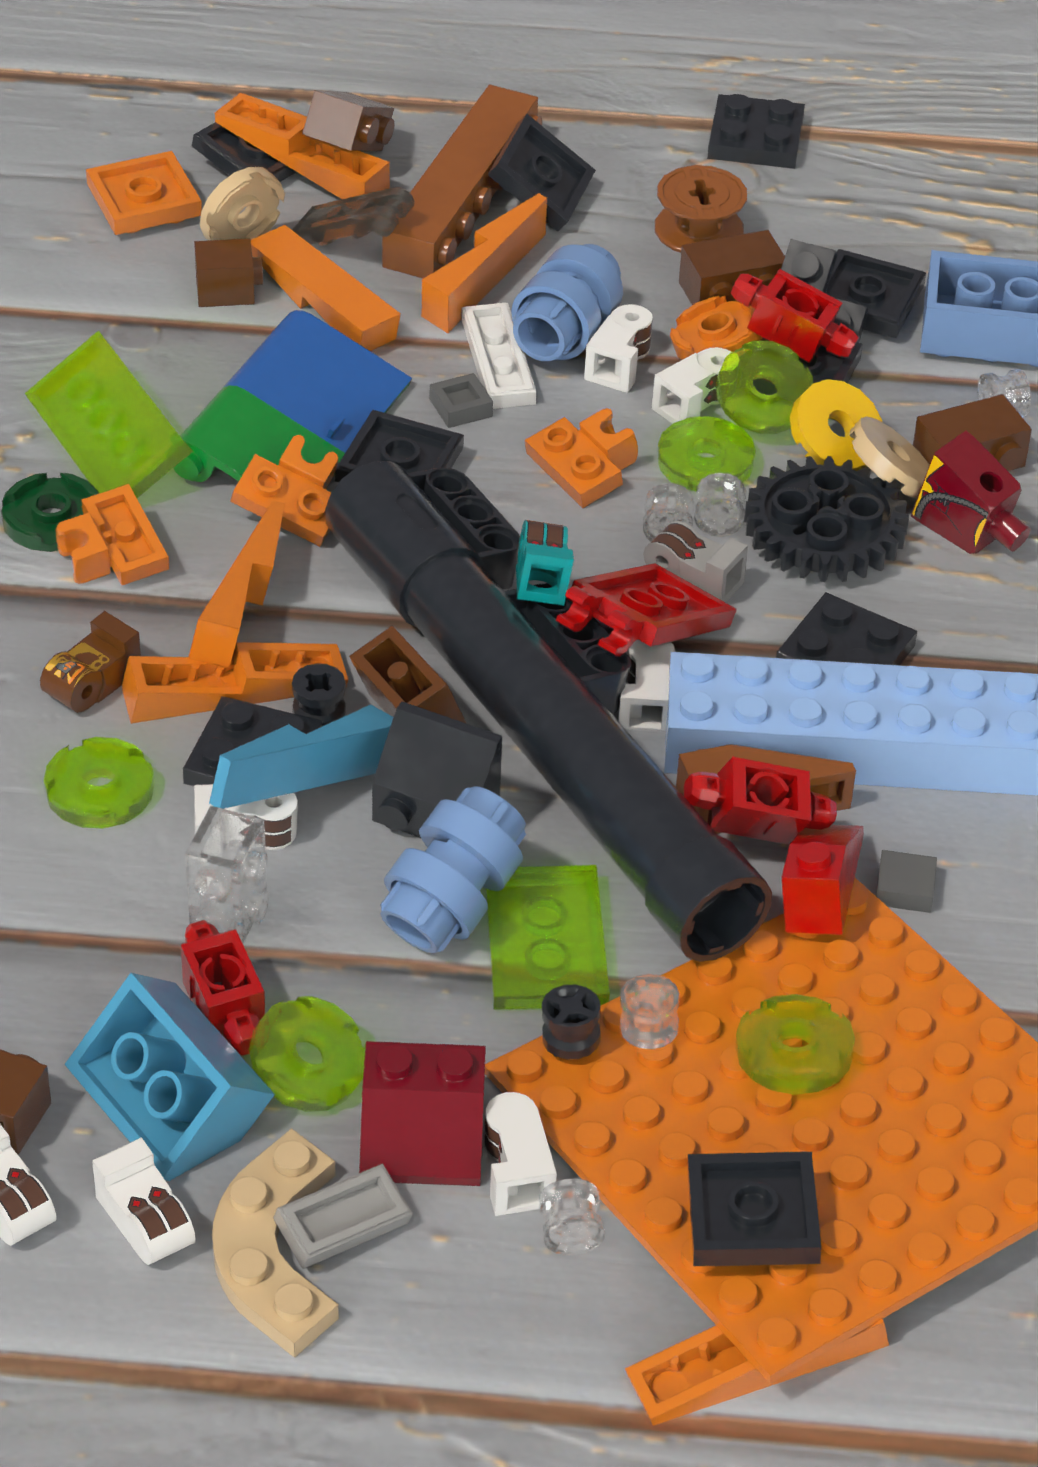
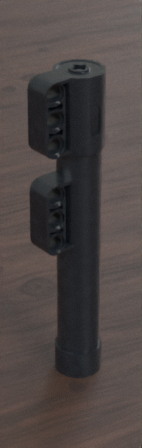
M374 461L357 467L342 478L332 491L325 508L326 524L332 534L406 623L417 627L636 887L645 898V906L652 917L687 958L698 962L716 960L735 951L747 942L763 924L771 908L772 891L765 879L730 840L716 834L612 715L620 708L621 693L625 689L631 666V660L627 653L615 656L598 646L599 640L608 637L609 633L594 617L578 632H574L556 621L557 616L561 613H566L572 606L573 602L568 600L567 597L564 606L517 599V588L509 589L513 586L516 572L520 535L464 473L446 467L407 473L401 466L391 461ZM540 583L534 585L540 588L552 587L548 583Z

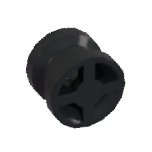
M320 663L306 665L294 674L292 680V692L294 695L292 713L322 720L323 726L344 717L346 703L343 696L345 694L346 681L343 673L336 667Z
M572 984L553 988L545 995L542 1001V1019L545 1022L542 1026L543 1045L547 1051L556 1057L567 1060L580 1059L592 1054L601 1042L600 1024L598 1023L600 1019V1000L595 992L587 987Z

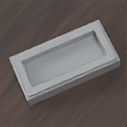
M381 1164L278 1207L273 1219L302 1269H305L408 1224L413 1213L386 1168Z

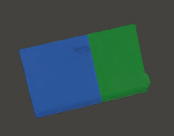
M301 310L289 312L169 448L170 462L179 476L193 482L208 480L217 468L239 481L255 454L279 465L280 458L292 438L296 435H301L305 439L304 446L301 449V456L306 462L312 464L319 463L327 453L335 452L338 455L339 463L371 411L376 410L387 413L410 385L412 377L314 315Z

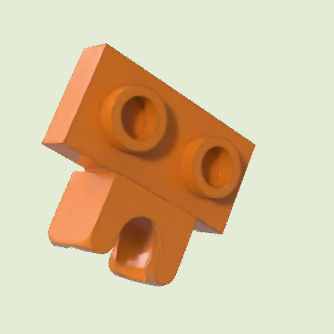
M608 408L602 409L579 423L580 430L563 417L524 440L526 453L582 508L622 486L621 470L636 462L638 457V444L634 431L626 428L615 433L612 425L613 413Z
M296 435L292 438L280 458L279 465L257 454L254 455L233 490L230 502L260 517L264 515L272 501L285 503L281 527L321 547L330 531L326 524L325 508L331 492L326 489L334 476L339 459L335 452H329L319 463L312 464L306 462L301 456V449L304 446L305 439L301 435Z
M129 484L82 499L83 515L62 521L56 527V541L59 553L62 556L71 555L75 583L82 584L109 575L110 567L114 570L122 586L169 570V556Z

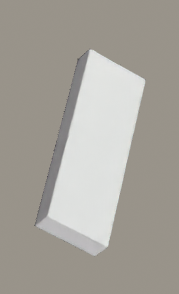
M505 302L462 307V324L480 383L493 400V409L536 405L535 385L525 354L514 338V324L509 304Z

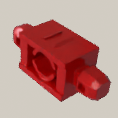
M781 269L778 270L768 286L764 285L763 280L749 274H740L731 290V295L735 300L747 308L750 306L755 308L747 329L809 363L821 345L827 347L826 351L848 358L859 339L853 330L842 323L840 325L834 323L842 302Z
M732 756L717 774L696 772L690 774L684 783V797L691 805L706 810L712 809L711 828L716 832L788 845L804 828L822 830L830 827L837 817L835 801L828 796L810 792V771Z
M202 920L189 924L185 931V943L181 944L183 984L190 1000L240 1055L244 1056L257 1052L262 1047V1030L266 1029L265 991L237 930L234 929L219 934L216 927L208 921Z

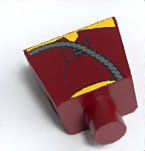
M965 430L934 452L911 513L912 518L969 554H977L994 540H997L1008 550L1014 552L1026 541L1031 532L1029 526L1012 514L1022 491L1020 483L971 433Z

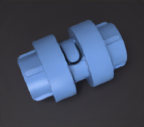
M572 244L557 249L547 259L537 274L525 285L513 301L511 310L514 324L513 334L523 352L539 361L568 360L583 352L613 310L619 307L622 301L623 285L621 272L614 256L598 245Z
M476 786L465 788L456 801L441 800L419 830L420 837L427 846L425 852L414 848L405 849L384 877V884L389 893L380 904V915L385 924L407 943L427 953L442 952L452 938L467 939L488 910V903L480 892L482 887L495 891L502 890L523 861V855L518 845L526 835L524 829L526 823L521 814L497 794Z

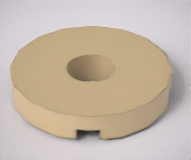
M248 167L234 172L220 182L207 198L200 218V228L204 237L207 240L254 239L269 232L281 213L277 209L279 200L284 203L285 193L281 182L263 167Z
M867 416L861 418L850 430V437L854 438L852 444L855 452L883 481L886 480L891 483L894 479H897L904 484L900 489L901 493L917 498L930 464L909 441L894 429L877 419Z

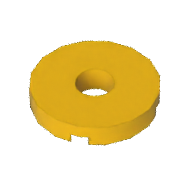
M830 379L813 383L794 401L789 417L791 434L796 445L801 443L802 447L808 452L805 457L811 456L817 465H824L827 456H831L834 460V465L840 467L849 459L852 460V470L855 471L867 465L853 448L852 441L854 438L850 437V430L863 417H871L881 422L882 419L874 403L860 389L844 381ZM828 419L836 420L841 424L845 437L839 436L831 430Z

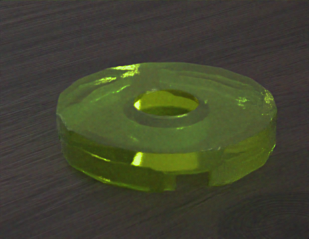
M754 340L743 344L742 348L736 349L725 357L716 379L717 399L724 413L739 427L757 434H777L791 429L789 417L794 401L813 384V377L808 367L804 368L803 364L798 361L799 356L790 348L773 341ZM758 378L767 379L775 385L777 393L764 395L756 390L753 381Z
M710 416L689 417L673 423L662 432L657 447L658 465L660 471L670 482L686 490L698 492V486L711 487V493L724 492L740 486L751 476L756 449L751 436L742 427L728 420ZM700 453H708V454H712V455H714V456H713V457H702V456H699V455H697V454H700Z
M93 737L82 740V746L75 747L69 751L68 745L59 750L47 764L43 780L45 796L50 809L63 821L82 828L104 829L125 824L144 811L152 800L154 771L151 763L144 759V753L134 744L117 738ZM98 777L112 780L101 786L87 783L91 779Z
M799 994L773 996L762 1001L760 1008L753 1011L750 1015L749 1009L740 1019L736 1032L735 1047L739 1065L753 1081L772 1091L794 1095L819 1092L838 1083L850 1070L855 1048V1036L851 1022L843 1013L841 1019L838 1014L831 1011V1004L819 998ZM798 1038L809 1044L803 1047H790L783 1044L782 1041Z
M313 996L298 997L295 1001L284 1003L281 1001L272 1005L253 1030L249 1053L252 1069L275 1094L274 1098L283 1105L304 1112L328 1111L344 1103L363 1080L365 1045L362 1047L361 1039L357 1035L360 1029L352 1017L334 1003ZM307 1042L314 1045L321 1053L322 1063L311 1064L303 1060L297 1052L296 1044Z

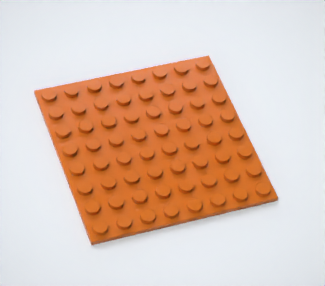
M856 878L853 883L843 935L788 933L785 931V917L783 913L763 923L754 935L735 951L716 960L698 962L692 959L601 1005L600 1019L598 1021L600 1024L601 1042L598 1048L589 1056L570 1060L556 1057L547 1051L543 1045V1037L540 1036L485 1064V1075L502 1093L517 1092L528 1096L534 1101L539 1111L547 1142L770 1384L868 1328L881 1318L887 1317L1038 1229V1042ZM812 1152L821 1239L820 1264L693 1267L687 1171L688 1154Z

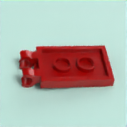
M653 563L574 580L571 588L565 594L567 599L573 602L572 606L566 613L559 614L556 621L572 631L578 632L587 625L591 618H596L614 629L608 637L599 640L598 646L615 656H621L636 640H640L652 647L729 628L737 609L660 565Z

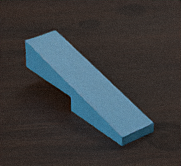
M368 705L307 734L288 724L220 755L209 804L221 810L375 774L394 717L373 705Z

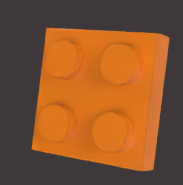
M173 151L86 169L87 185L115 235L135 233L141 229L168 223H179L185 219L201 216L202 201Z

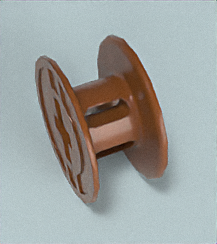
M691 165L669 172L658 183L657 197L665 209L655 219V233L661 243L672 250L681 253V247L685 244L744 234V224L737 213L741 211L747 202V188L740 178L729 171L713 166Z

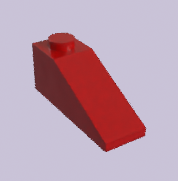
M831 825L822 830L804 828L789 844L782 873L786 932L843 935L864 836L863 826Z

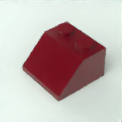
M366 1041L362 1086L359 1173L383 1164L394 1183L480 1186L486 1046Z

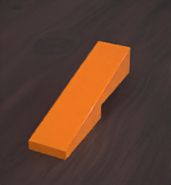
M241 92L215 112V122L363 213L369 211L390 193L389 161L361 151H350L303 135L307 116Z
M538 193L476 230L474 248L423 278L421 317L449 333L462 320V307L476 306L546 235L547 198Z
M283 225L251 239L252 256L262 258V267L300 309L311 305L329 326L369 351L396 339L401 313L289 227Z
M271 502L198 618L189 659L230 668L240 631L245 602L263 606L274 566L285 503Z
M236 642L230 668L189 659L188 657L129 656L121 688L130 723L133 724L214 711L222 696L253 704L294 698L292 692L293 676L306 665L320 663L336 667L343 673L346 687L349 679L337 644Z
M881 1318L868 1328L770 1384L715 1325L625 1368L654 1426L887 1347L889 1342L885 1323Z

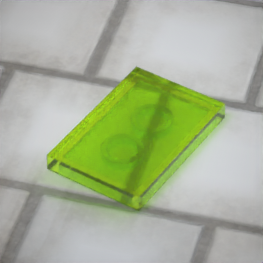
M597 865L518 867L502 890L495 891L485 888V896L488 903L487 925L493 1010L542 1008V1001L548 992L553 988L572 984L587 987L595 992L600 1000V1006L609 1002L610 991Z

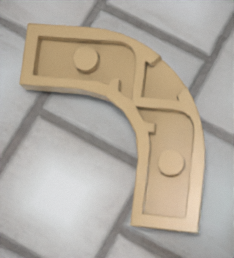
M291 1128L243 1168L229 1184L221 1197L215 1213L212 1240L216 1274L229 1301L250 1323L295 1358L339 1319L338 1304L296 1272L279 1253L277 1245L279 1228L273 1219L276 1209L318 1191L335 1177V1161Z

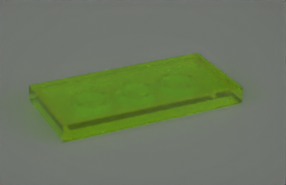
M99 331L93 334L24 393L86 479L99 491V494L129 484L136 498H138L193 452L112 345Z

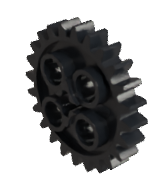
M807 456L805 466L800 467L796 462L787 460L786 472L773 466L770 468L769 478L764 476L757 478L756 488L749 489L748 501H746L745 534L746 536L753 537L752 547L754 550L765 549L764 560L766 562L779 558L782 559L780 570L783 572L796 566L800 568L799 575L803 579L811 571L818 572L821 582L827 580L829 573H836L842 582H847L848 572L854 571L861 578H866L868 566L882 571L885 559L890 561L896 560L897 550L904 548L909 522V514H906L907 502L906 500H898L900 491L898 487L886 488V480L883 481L879 477L870 478L871 469L868 466L859 471L852 470V460L849 459L841 467L835 466L831 456H827L824 465H817L811 456Z

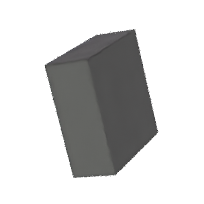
M474 373L430 384L429 399L448 428L493 417V400Z
M882 850L876 897L887 907L931 913L937 857Z

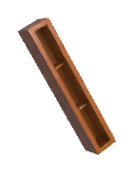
M490 84L487 86L382 230L383 268L425 278L453 261L458 245L462 240H467L470 237L474 223L479 215L487 213L491 198L497 190L503 189L495 180L488 176V173L516 124L528 114L542 125V117L538 116L537 96Z

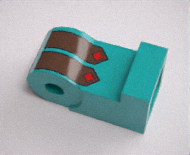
M524 520L519 539L518 560L516 564L517 599L564 606L565 594L568 590L574 563L573 550L568 549L567 526ZM528 581H543L552 587L540 588L530 584Z

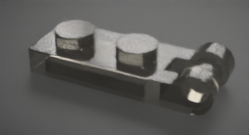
M394 187L312 206L292 230L308 243H318L319 246H326L339 238L348 236L358 239L369 234L371 231L379 236L387 237L398 226V218L406 217L412 210L415 201L409 191L401 187Z

